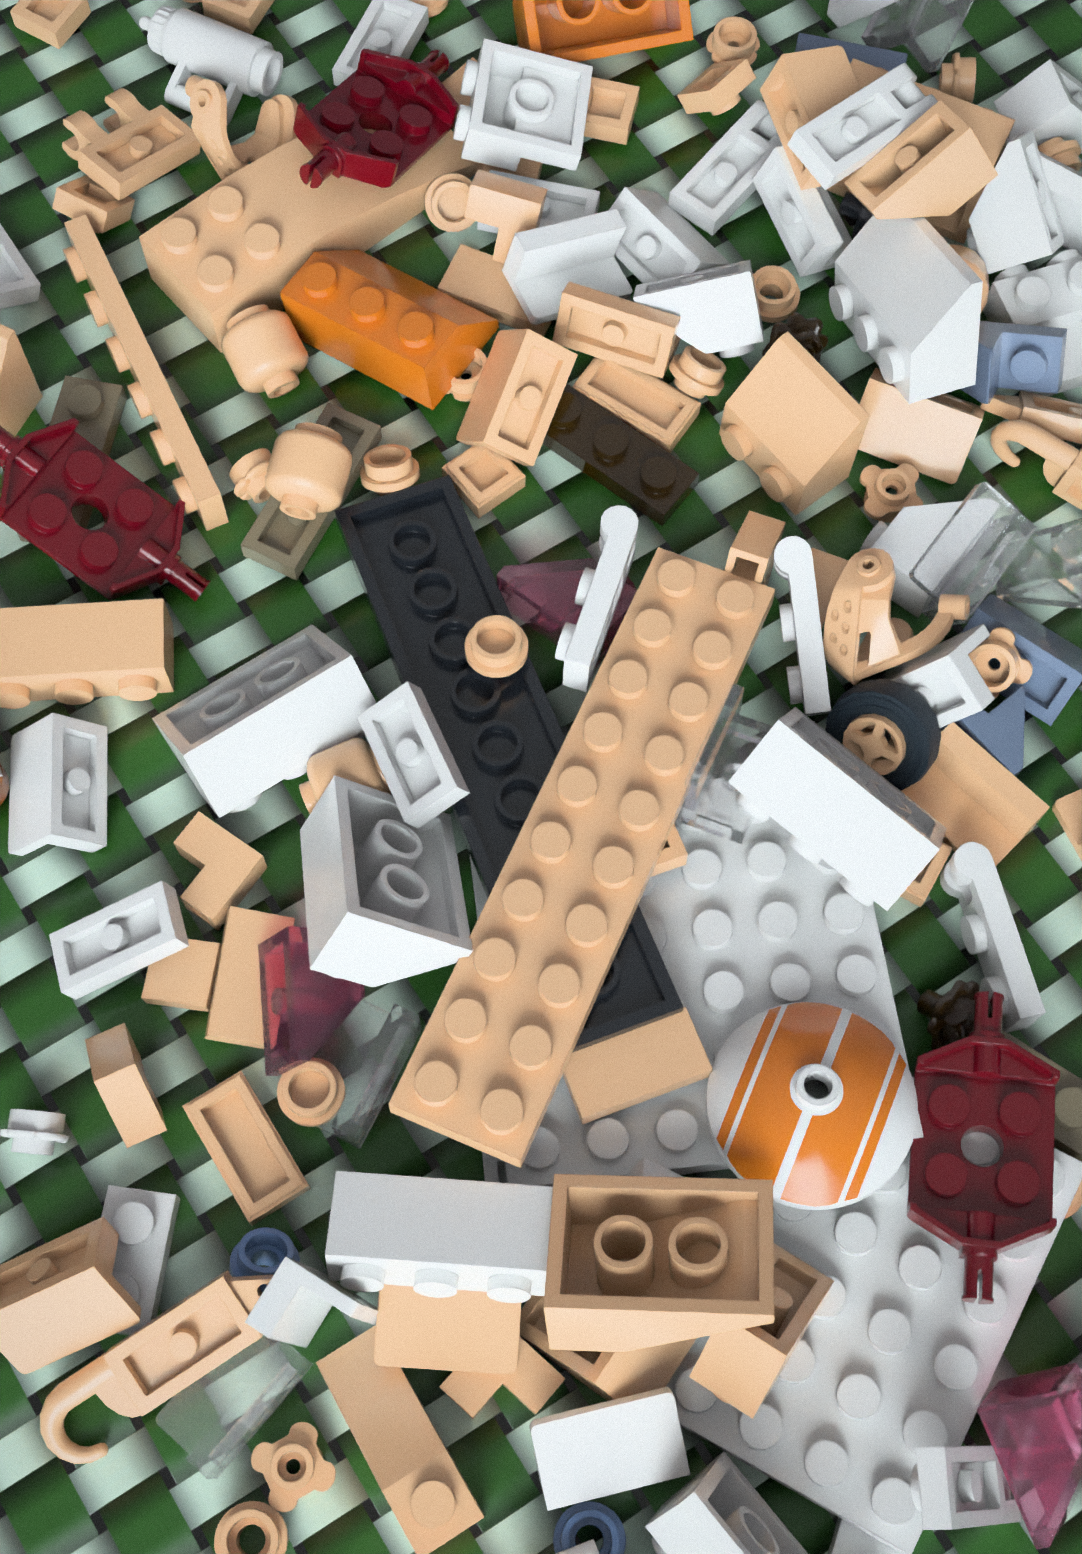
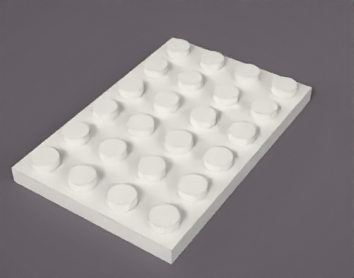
M973 1132L967 1134L961 1140L963 1155L970 1163L980 1167H988L998 1162L1000 1156L998 1144L988 1134ZM1055 1148L1052 1218H1057V1226L1050 1234L998 1254V1259L994 1262L993 1304H978L979 1275L977 1299L975 1302L969 1303L961 1300L963 1295L964 1259L959 1258V1251L907 1217L910 1149L891 1179L879 1190L856 1203L834 1209L808 1210L789 1207L773 1201L774 1243L831 1278L834 1282L753 1419L731 1404L723 1402L713 1392L689 1377L710 1335L697 1338L666 1385V1387L671 1389L675 1397L680 1426L898 1552L912 1554L923 1531L922 1515L913 1502L910 1484L912 1469L917 1464L915 1447L962 1445L1082 1180V1162Z

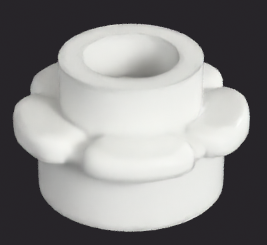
M10 1109L7 1129H0L2 1137L13 1138L11 1152L53 1155L55 1142L66 1143L69 1140V1136L63 1135L66 1115L61 1113Z

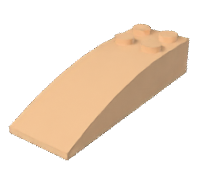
M364 129L371 134L375 132L372 129ZM450 130L391 187L381 188L344 176L337 178L331 174L318 188H310L311 181L307 185L304 184L300 178L299 170L303 164L313 158V155L297 137L234 172L139 236L151 279L222 353L221 343L224 335L228 332L227 322L239 312L256 305L264 304L270 310H283L284 305L279 292L314 251L355 249L363 252L367 251L425 210V193L435 178L446 173H458L471 178L478 169L482 170L483 164L461 158L463 142L454 140V132Z

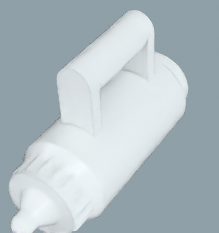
M161 6L152 18L143 16L139 20L140 27L148 31L147 40L149 48L156 54L163 56L168 63L176 66L165 90L164 100L166 103L191 113L190 97L186 94L185 84L192 73L227 86L225 93L227 98L228 125L243 93L251 97H255L258 94L270 96L280 81L283 70V56L280 52L273 50L272 44L266 40L186 8L176 9L171 6Z

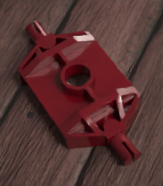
M364 48L360 54L357 70L311 110L307 111L306 105L300 102L297 106L293 129L298 139L313 155L311 160L300 167L299 174L303 183L307 185L311 181L310 188H318L332 174L337 178L344 176L381 188L391 187L453 128L459 104L438 79L449 68V60L446 54L442 53L439 56L440 50L435 49L421 62L416 63L410 59ZM364 129H372L375 132L371 134Z
M75 418L28 433L23 438L19 435L15 437L0 425V466L3 468L0 484V520L108 600L117 599L155 582L162 585L167 580L192 598L194 602L197 601L211 581L181 561L182 557L177 554L181 544L185 501H182L180 498L175 506L75 432L79 421ZM82 504L97 508L104 518V526L96 530H88L79 526L73 519L72 509Z
M981 991L974 994V1031L970 1033L969 1037L920 1055L917 1058L914 1069V1085L924 1137L913 1139L910 1147L907 1217L959 1251V1258L964 1259L962 1301L974 1303L977 1299L979 1275L978 1304L994 1303V1262L997 1261L998 1254L1050 1234L1057 1226V1218H1052L1055 1085L1060 1079V1071L1009 1039H1005V1035L1002 1033L1004 995L993 992L990 999L988 1017L989 991ZM973 1132L988 1134L998 1144L1000 1150L998 1162L988 1167H980L970 1163L963 1155L961 1149L962 1138Z

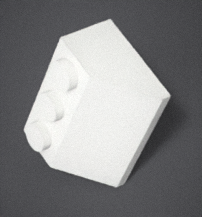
M872 215L835 260V286H832L829 290V302L834 317L838 321L843 320L854 334L860 350L863 352L867 351L878 364L884 380L888 384L893 383L909 404L975 385L983 281L925 217L876 219Z
M310 625L152 719L204 800L220 818L229 812L236 813L251 807L260 799L263 791L281 780L294 779L307 773V762L314 754L354 737L364 738L366 735L357 716L376 704V701L352 655L314 625Z
M796 707L778 719L728 781L739 791L735 798L745 810L764 822L772 817L791 833L787 841L798 853L815 864H818L822 859L843 875L839 882L852 897L869 907L876 902L886 911L889 910L940 850L947 829Z
M334 775L300 829L310 969L328 974L334 978H342L369 987H376L457 963L459 958L469 957L473 952V948L469 938L470 930L450 814L442 812L420 828H416L404 822L391 794Z
M336 1171L325 1250L329 1280L340 1281L342 1287L357 1292L380 1291L384 1288V1284L413 1286V1290L416 1293L435 1298L454 1296L457 1294V1290L487 1292L489 1298L505 1303L525 1302L531 1298V1295L544 1296L553 1187Z
M722 1452L668 1499L645 1526L653 1536L652 1544L656 1554H808L725 1452Z

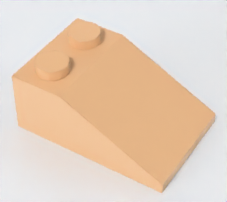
M554 1174L544 1295V1314L550 1350L627 1352L774 1323L773 1180Z

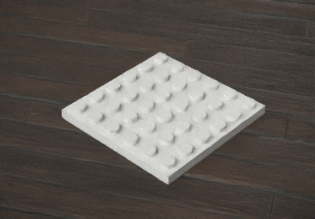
M729 780L692 784L674 823L688 853L686 865L650 877L638 905L683 1007L687 1008L711 1066L728 1037L745 1021L767 1009L796 1002L834 1005L863 1017L880 1029L893 1042L908 1065L874 905L866 906L852 897L839 882L843 875L822 859L818 864H815L798 853L787 841L791 833L772 817L764 822L745 810L735 798L739 791L728 783ZM470 856L478 920L487 901V896ZM562 1075L522 1167L519 1168L505 1162L507 1183L553 1187L554 1174L625 1176L643 1157L679 1175L730 1169L716 1148L709 1130L706 1114V1090L709 1077L582 1125ZM810 1080L804 1084L806 1093L812 1098L823 1099L829 1095L827 1086L819 1080ZM919 1113L913 1139L924 1137Z

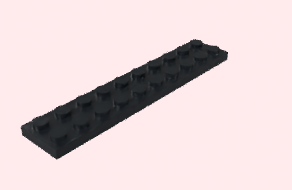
M447 475L336 510L335 515L338 528L401 685L409 681L421 688L470 791L467 796L450 807L488 899L561 749L565 737L529 655L525 664L517 672L502 678L483 676L472 669L467 662L464 647L465 639L479 620L491 615L506 616L512 619V616L450 476ZM639 905L573 1052L683 1011L684 1007Z

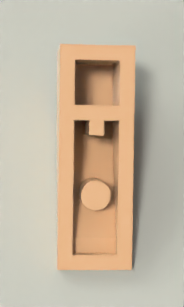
M373 1326L320 1359L316 1364L415 1553L429 1554L483 1519L485 1515L401 1367L378 1366L375 1364L376 1326Z

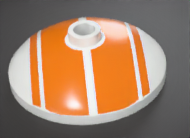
M815 1002L789 1003L767 1009L739 1026L725 1041L713 1062V1071L709 1075L706 1090V1114L714 1144L727 1166L739 1179L773 1180L774 1202L808 1210L834 1209L856 1203L879 1190L891 1179L901 1166L912 1145L917 1126L918 1102L914 1081L908 1065L893 1042L880 1029L849 1010ZM810 1080H819L827 1086L829 1095L823 1099L812 1098L806 1093L804 1084Z

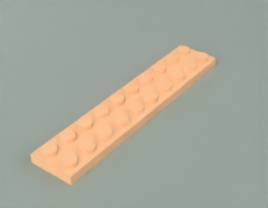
M657 548L469 936L473 952L469 957L458 959L388 1104L391 1113L516 1167H522L772 606L775 594L774 588L663 548Z

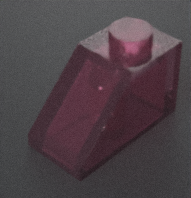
M592 558L504 566L497 574V585L508 610L557 646L565 623L577 624L583 606L575 604V597L583 571L586 567L596 570L598 562ZM628 576L596 667L606 656L637 592L636 586Z
M288 926L258 944L266 1076H279L310 1061L365 997V985L342 978H334L328 974L310 969L307 927Z
M1077 1362L1000 1380L977 1408L1036 1550L1051 1546L1068 1518L1082 1488V1373Z

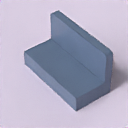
M990 594L976 609L962 633L984 623L989 633L994 628L1005 627L1015 634L1014 645L1020 656L1031 662L1033 672L1026 683H1012L1008 688L1001 691L1000 694L1008 698L1023 686L1025 688V710L1051 726L1082 681V649L997 596ZM992 658L989 660V665L994 669H998L1000 661Z

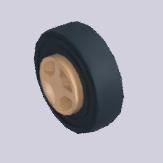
M888 679L863 681L844 692L838 698L826 718L825 731L900 791L920 781L937 759L941 732L936 714L924 697L905 684ZM885 731H888L891 735L889 741L884 736Z

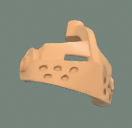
M192 75L188 78L185 84V91L190 97V109L193 115L191 127L221 180L248 165L249 161L253 162L275 148L297 138L293 126L298 104L291 96L278 94L262 104L255 133L243 143L230 145L227 136V98L222 85L217 81L208 80L197 75Z
M877 548L859 551L847 562L831 595L824 624L823 647L825 658L833 670L853 685H856L864 678L892 667L903 665L907 661L930 651L939 644L949 633L954 620L968 619L970 612L969 595L941 594L936 616L923 631L914 636L907 622L903 619L891 618V597L896 573L890 554ZM868 632L859 646L860 634Z

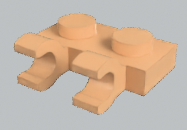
M120 88L105 96V103L116 111L115 114L104 119L103 122L105 128L110 132L109 134L98 126L89 114L81 110L63 119V125L75 135L62 142L63 150L72 159L78 161V168L118 201L200 154L201 145L192 128L162 104L150 111L147 110L131 92L124 88Z

